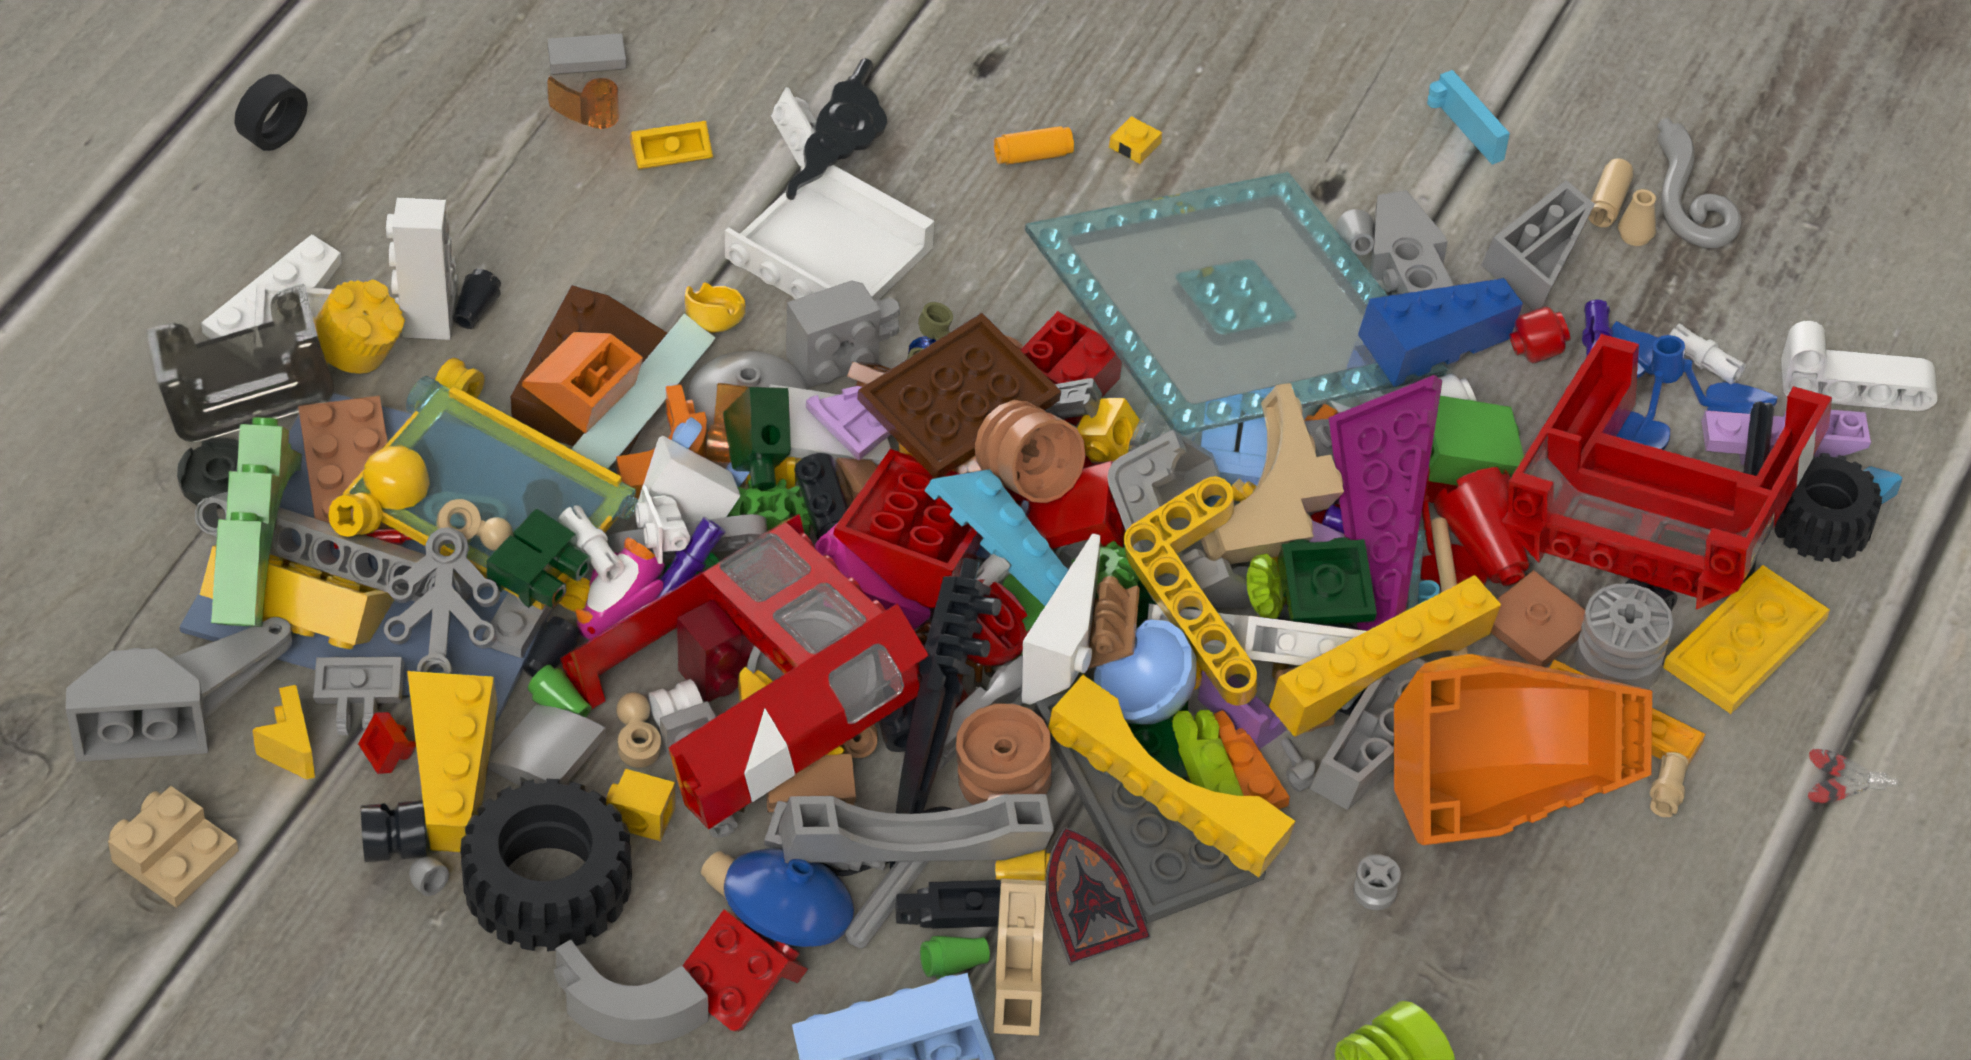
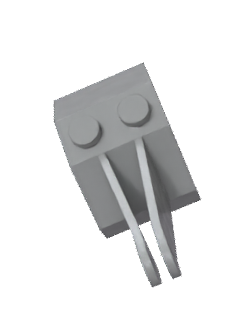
M280 617L269 618L262 622V627H250L173 658H169L156 648H132L129 650L111 651L66 688V714L76 762L208 753L209 732L206 718L291 647L290 624L287 620Z

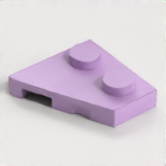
M860 386L842 389V394L819 399L818 395L808 398L806 400V408L858 461L891 435L857 400L858 390L862 388Z

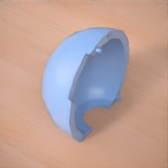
M1150 619L1146 620L1136 629L1134 655L1096 666L1094 673V683L1118 698L1123 717L1127 723L1156 724L1170 718L1181 710L1189 700L1196 683L1197 657L1183 631L1169 621Z

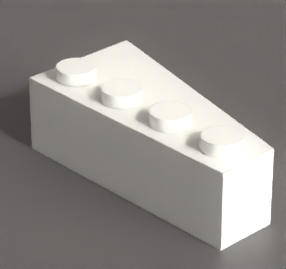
M397 198L395 213L387 215L386 236L394 240V242H390L389 266L396 267V270L392 272L391 289L392 294H399V297L395 298V303L399 305V309L402 311V316L405 319L402 328L403 338L450 340L452 316L455 310L458 289V275H454L456 263L455 257H452L453 243L452 237H449L450 224L446 200Z

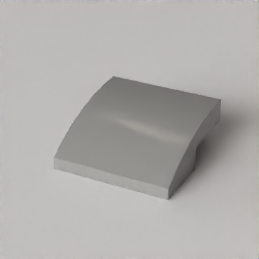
M535 705L489 757L488 769L521 786V782L533 779L535 784L546 783V778L560 779V784L566 785L606 738V727L567 710Z

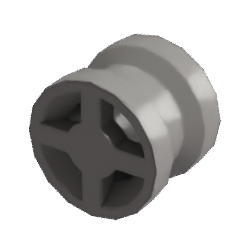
M1378 854L1365 857L1357 868V878L1353 888L1354 897L1359 904L1367 909H1386L1395 902L1398 891L1397 887L1401 877L1400 868L1388 856Z

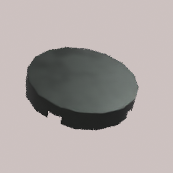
M211 438L202 441V446L194 450L191 447L183 454L178 463L177 478L184 497L198 505L205 498L228 492L229 471L237 472L239 441L230 438ZM218 504L216 509L222 508V507Z

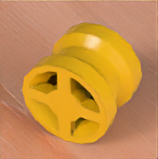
M451 358L438 371L434 382V390L436 393H439L440 389L449 393V390L454 386L478 398L484 386V374L474 368L467 369L465 363L458 358Z
M362 492L338 496L329 507L328 517L330 525L336 533L341 536L350 537L373 533L379 527L383 513L377 498L372 494ZM351 508L354 509L353 520L351 518Z

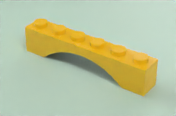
M1474 575L1279 676L1269 708L1291 734L1296 737L1327 721L1343 705L1368 687V685L1397 667L1433 652L1459 651L1490 635L1501 604Z
M1082 675L1053 707L1048 730L1058 743L1064 747L1073 748L1086 757L1095 769L1107 772L1118 779L1131 794L1142 796L1158 807V810L1167 819L1178 821L1187 827L1203 844L1214 846L1223 852L1239 869L1250 871L1257 877H1260L1289 842L1295 820L1260 796H1236L1214 792L1189 783L1164 768L1147 753L1134 737L1123 717L1118 698L1086 676Z

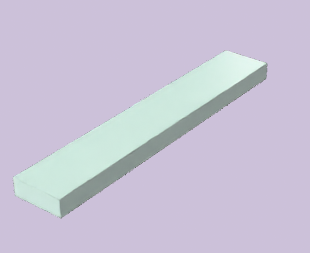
M684 313L643 362L636 384L586 434H583L571 450L609 470L616 461V456L622 454L666 400L665 387L678 385L712 344L715 337Z

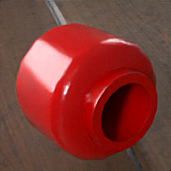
M1547 306L1518 316L1515 321V332L1509 334L1515 354L1517 356L1524 354L1526 359L1533 364L1562 354L1566 349V342L1571 340L1562 313L1560 311L1555 313Z

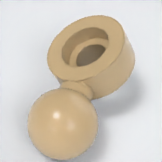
M464 499L449 501L437 514L436 524L438 529L445 527L454 528L450 523L451 516L453 514L461 515L464 518L465 524L462 529L457 530L465 536L466 540H469L474 535L480 537L482 544L492 551H495L510 535L513 536V529L508 521L499 517L483 521L477 507Z
M627 693L620 698L616 707L618 718L626 725L618 736V754L627 765L643 768L653 764L658 759L661 752V736L653 725L646 723L651 712L648 699L640 693ZM644 738L646 739V742L638 744L635 743L633 739Z

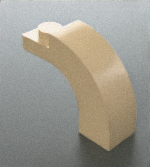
M1001 879L995 968L994 1033L1039 1036L1046 881Z

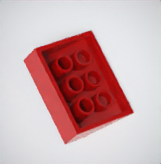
M889 449L835 526L833 535L903 597L916 601L921 606L935 608L943 577L959 576L963 558L976 560V554L983 537L968 523L961 526L949 515L953 508L941 497L934 500L924 491L934 478L914 457ZM950 471L942 477L959 475L960 473Z

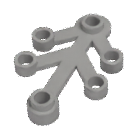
M445 527L436 530L429 536L425 546L426 555L403 575L394 576L388 583V592L392 599L398 603H407L415 595V586L436 570L435 586L401 615L391 617L384 625V633L391 643L396 645L404 644L411 637V629L432 612L429 654L419 661L417 672H430L432 669L439 667L444 670L445 674H453V668L446 658L450 611L469 631V637L476 647L481 649L489 648L495 643L497 637L493 625L488 621L481 620L453 588L454 570L473 588V596L476 602L483 607H491L498 602L500 598L499 588L494 581L485 579L467 559L469 546L465 536L457 529ZM453 544L455 546L453 554L450 556L441 555L440 550L443 545ZM399 583H407L409 585V589L404 595H396L394 593L395 587ZM484 587H491L494 589V593L489 599H481L479 597L480 590ZM396 624L405 626L404 633L399 637H394L390 634L391 628ZM481 628L490 630V636L484 641H479L475 638L476 632Z

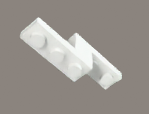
M1149 604L1147 620L1169 621L1158 605ZM1184 608L1179 615L1184 619L1193 620L1198 618L1202 611ZM1218 613L1250 660L1301 666L1366 632L1255 616ZM1211 640L1204 645L1203 649L1210 654H1217L1225 649V645L1218 640Z

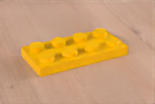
M1762 565L1741 585L1738 592L1731 594L1665 658L1663 668L1732 714L1827 620L1830 609Z

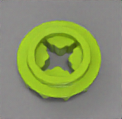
M1268 554L1256 555L1252 558L1247 571L1248 596L1253 609L1260 617L1277 619L1286 601L1282 594L1277 562L1271 559Z

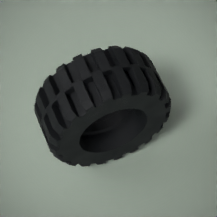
M546 778V783L535 784L534 779L521 782L520 788L513 790L509 786L499 791L495 801L491 798L486 800L478 808V816H472L465 827L466 835L461 839L460 853L463 889L466 895L467 906L471 914L478 917V924L485 931L492 933L496 930L498 940L512 945L513 941L519 942L520 948L535 951V947L538 946L547 947V952L556 951L555 948L569 940L575 946L586 943L585 937L590 934L594 938L607 930V921L615 922L623 912V904L628 901L631 893L632 860L630 834L627 825L622 822V815L618 809L612 804L606 805V797L597 791L592 790L588 793L585 791L584 785L570 781L569 785L560 784V779ZM545 848H555L571 852L585 862L571 875L553 881L526 879L509 869V866L520 856Z

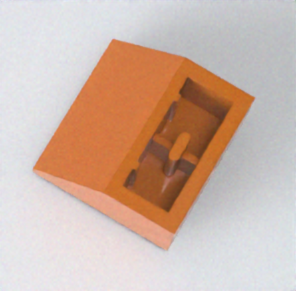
M573 332L522 382V386L586 434L636 384L643 357L610 333Z

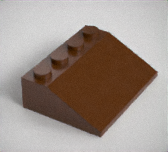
M571 285L510 396L512 418L554 441L571 446L578 442L584 432L522 386V382L573 332L610 333L643 357L641 365L668 334L611 296ZM640 432L620 456L630 454Z

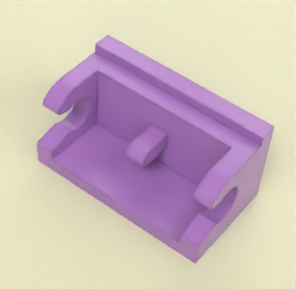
M1202 671L1198 700L1213 714L1224 710L1233 722L1235 730L1243 728L1247 735L1251 736L1259 750L1287 730L1275 713L1256 696L1245 705L1235 706L1227 703L1205 672ZM1233 675L1227 680L1231 687H1244Z

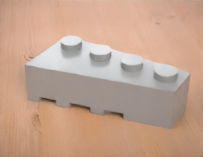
M1418 657L1397 667L1368 685L1322 759L1310 790L1348 810L1394 769V704L1416 672L1428 662Z

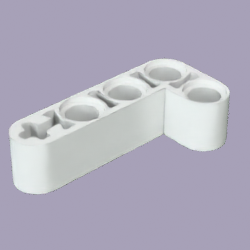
M1813 321L1796 323L1788 333L1781 357L1783 392L1786 396H1788L1792 387L1795 386L1831 396L1832 404L1923 411L1930 409L1937 402L1935 367L1927 359L1826 350L1825 330L1822 325Z

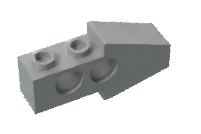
M1407 190L1378 195L1373 221L1374 247L1371 250L1370 282L1383 279L1386 291L1391 292L1392 295L1454 286L1443 265L1448 241L1441 230Z

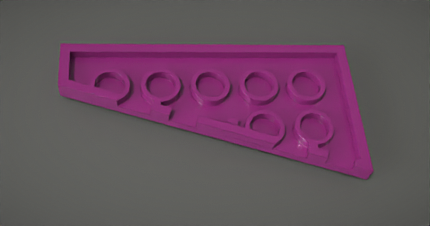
M1436 375L1328 417L1334 463L1343 479L1344 493L1339 499L1344 536L1351 540L1365 539L1377 612L1375 621L1357 622V628L1362 631H1368L1406 611L1443 382Z

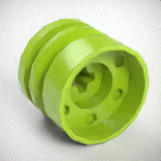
M1402 1000L1374 1018L1372 1025L1365 1024L1336 1043L1334 1053L1335 1060H1455L1448 1039L1431 1016L1416 1004Z

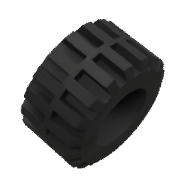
M1820 453L1819 457L1813 456L1797 488H1795L1775 524L1774 532L1778 538H1785L1783 543L1789 549H1797V554L1803 557L1810 555L1814 557L1815 561L1823 562L1824 558H1829L1831 562H1837L1841 560L1842 556L1850 559L1856 555L1857 551H1863L1867 542L1870 541L1882 504V496H1879L1881 491L1879 484L1873 482L1874 476L1869 471H1862V465L1856 461L1850 463L1846 461L1847 457L1838 455L1837 458L1830 457L1829 453Z

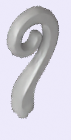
M1670 118L1661 120L1657 125L1660 130L1657 141L1669 161V168L1664 179L1661 194L1662 211L1666 222L1679 237L1692 245L1704 248H1719L1731 243L1739 234L1741 228L1740 211L1731 200L1717 194H1703L1694 199L1689 206L1692 220L1684 211L1681 197L1693 169L1694 145L1682 124H1673ZM1707 211L1718 212L1724 219V223L1718 227L1707 228L1700 226L1706 219Z

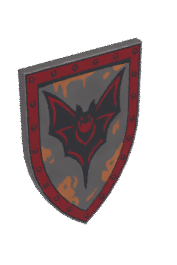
M1064 827L1051 851L1045 881L1047 905L1069 966L1150 939L1151 935L1134 889L1121 865L1100 844L1078 831Z

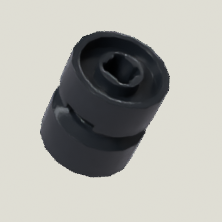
M423 800L398 802L393 810H390L385 803L361 805V829L365 863L389 861L393 853H398L402 859L427 857Z

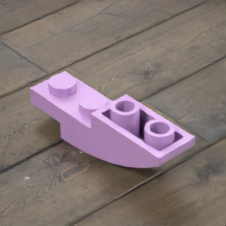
M1705 410L1701 423L1706 451L1739 454L1741 465H1744L1750 414ZM1831 410L1829 429L1814 456L1819 457L1820 453H1829L1830 457H1838V455L1844 456L1869 448L1871 439L1866 413ZM1786 411L1783 417L1773 416L1769 453L1785 427Z

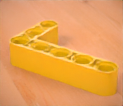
M1208 477L1132 524L1124 535V546L1128 563L1169 622L1183 631L1197 657V662L1221 697L1229 704L1240 706L1249 703L1257 693L1256 668L1177 555L1227 523L1234 513L1231 485L1223 478ZM1212 495H1218L1226 500L1219 507H1209L1204 501ZM1175 518H1185L1190 522L1189 526L1182 530H1175L1169 526V523ZM1141 540H1149L1155 544L1148 552H1138L1133 548ZM1164 573H1171L1178 577V580L1170 586H1163L1156 582L1157 578ZM1186 607H1196L1202 611L1201 615L1193 620L1184 619L1179 615ZM1211 640H1218L1225 645V649L1217 654H1210L1203 647ZM1242 674L1249 679V683L1242 688H1234L1227 683V680L1232 675Z

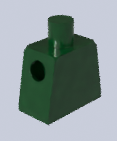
M749 387L723 412L731 466L735 471L750 472L752 489L767 490L776 486L775 468L790 455L791 451L788 388Z

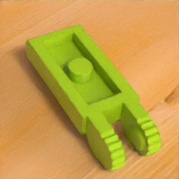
M1199 710L1194 715L1195 719H1193L1194 717H1192V713H1189V711H1178V713H1175L1172 720L1173 731H1175V737L1179 744L1178 751L1191 783L1214 792L1244 796L1221 738L1218 739L1219 724L1215 720L1213 712H1210V710Z

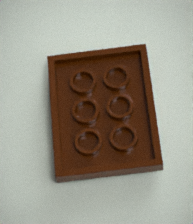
M980 313L860 388L857 400L935 479L941 478L976 455L975 442L978 430L986 416L996 407L1012 400L1028 401L1045 411L1060 401L1062 391L983 313Z

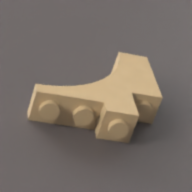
M1291 383L1276 385L1261 402L1267 429V453L1263 472L1253 493L1244 501L1234 506V513L1231 519L1201 539L1206 557L1212 561L1224 558L1229 561V564L1251 561L1254 556L1268 554L1271 558L1278 557L1282 544H1288L1299 539L1310 541L1314 537L1312 532L1313 524L1306 512L1328 509L1344 493L1343 479L1341 473L1335 467L1332 456H1316L1314 439L1308 433L1302 416L1301 402L1295 396Z

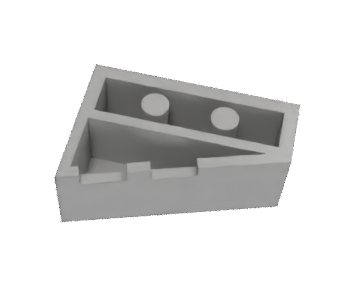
M1565 180L1493 237L1481 266L1495 278H1505L1516 295L1533 310L1543 307L1595 204Z

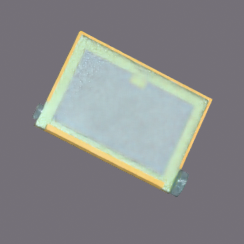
M423 376L413 386L406 402V410L412 416L384 446H405L418 452L425 462L430 482L426 497L412 507L400 510L382 508L381 521L426 546L429 536L438 530L436 519L439 510L446 503L455 499H464L473 503L477 507L483 521L494 517L505 519L510 523L513 531L535 508H538L558 522L562 512L569 507L577 515L573 507L578 505L583 509L587 518L596 529H601L604 533L607 532L618 517L625 521L633 515L635 505L638 502V499L635 498L636 489L623 483L621 476L454 386L449 389L429 376ZM362 472L343 492V495H353L362 492L371 494L369 490H366ZM453 514L450 518V523L455 529H462L464 527L465 521L461 515ZM474 535L467 540L469 546L467 559L487 579L486 560L494 551L486 548L482 544L480 537ZM453 544L443 545L440 554L450 556L455 551V546ZM562 573L557 579L565 582L569 576ZM507 588L504 589V590H506L507 592H509V593H511V594H513V595H515L516 597L519 598V595H518V594L512 592L511 590H509V589H507ZM535 601L533 606L540 610L545 606L538 601Z

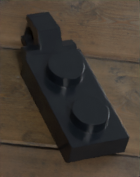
M1001 880L929 882L927 888L918 889L915 894H897L895 901L896 924H920L922 928L931 927V929L998 927Z

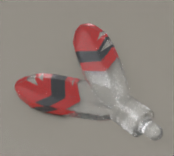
M1812 749L1809 752V758L1816 767L1837 777L1818 783L1810 789L1808 798L1813 802H1835L1862 793L1867 789L1886 790L1887 786L1897 787L1899 785L1897 778H1887V773L1869 772L1863 766L1835 752L1825 749Z

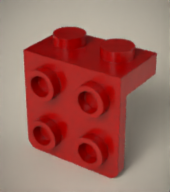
M723 909L682 965L708 995V1012L728 1029L735 1032L742 1031L781 977L798 983L808 970V968L796 960L800 952L792 945L772 941L770 938L750 928L736 914Z

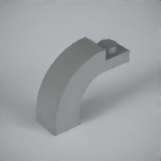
M571 940L555 948L557 968L554 969V975L560 987L566 992L568 1015L584 1029L601 1038L624 1044H655L681 1037L708 1022V995L682 965L654 982L638 986H626L609 981L600 975Z

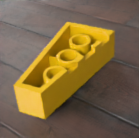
M407 671L430 850L460 852L461 839L466 835L465 827L472 816H478V808L482 805L498 705L494 677Z

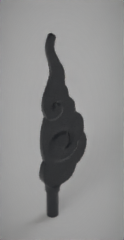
M867 58L861 59L853 74L846 81L838 82L834 86L830 101L821 109L817 117L814 133L809 136L803 149L805 168L791 179L787 186L786 197L789 200L795 199L799 188L821 178L829 166L834 165L840 159L850 157L854 150L869 148L873 144L874 139L884 133L887 125V116L879 105L877 95L864 86L867 77L873 69L871 60Z

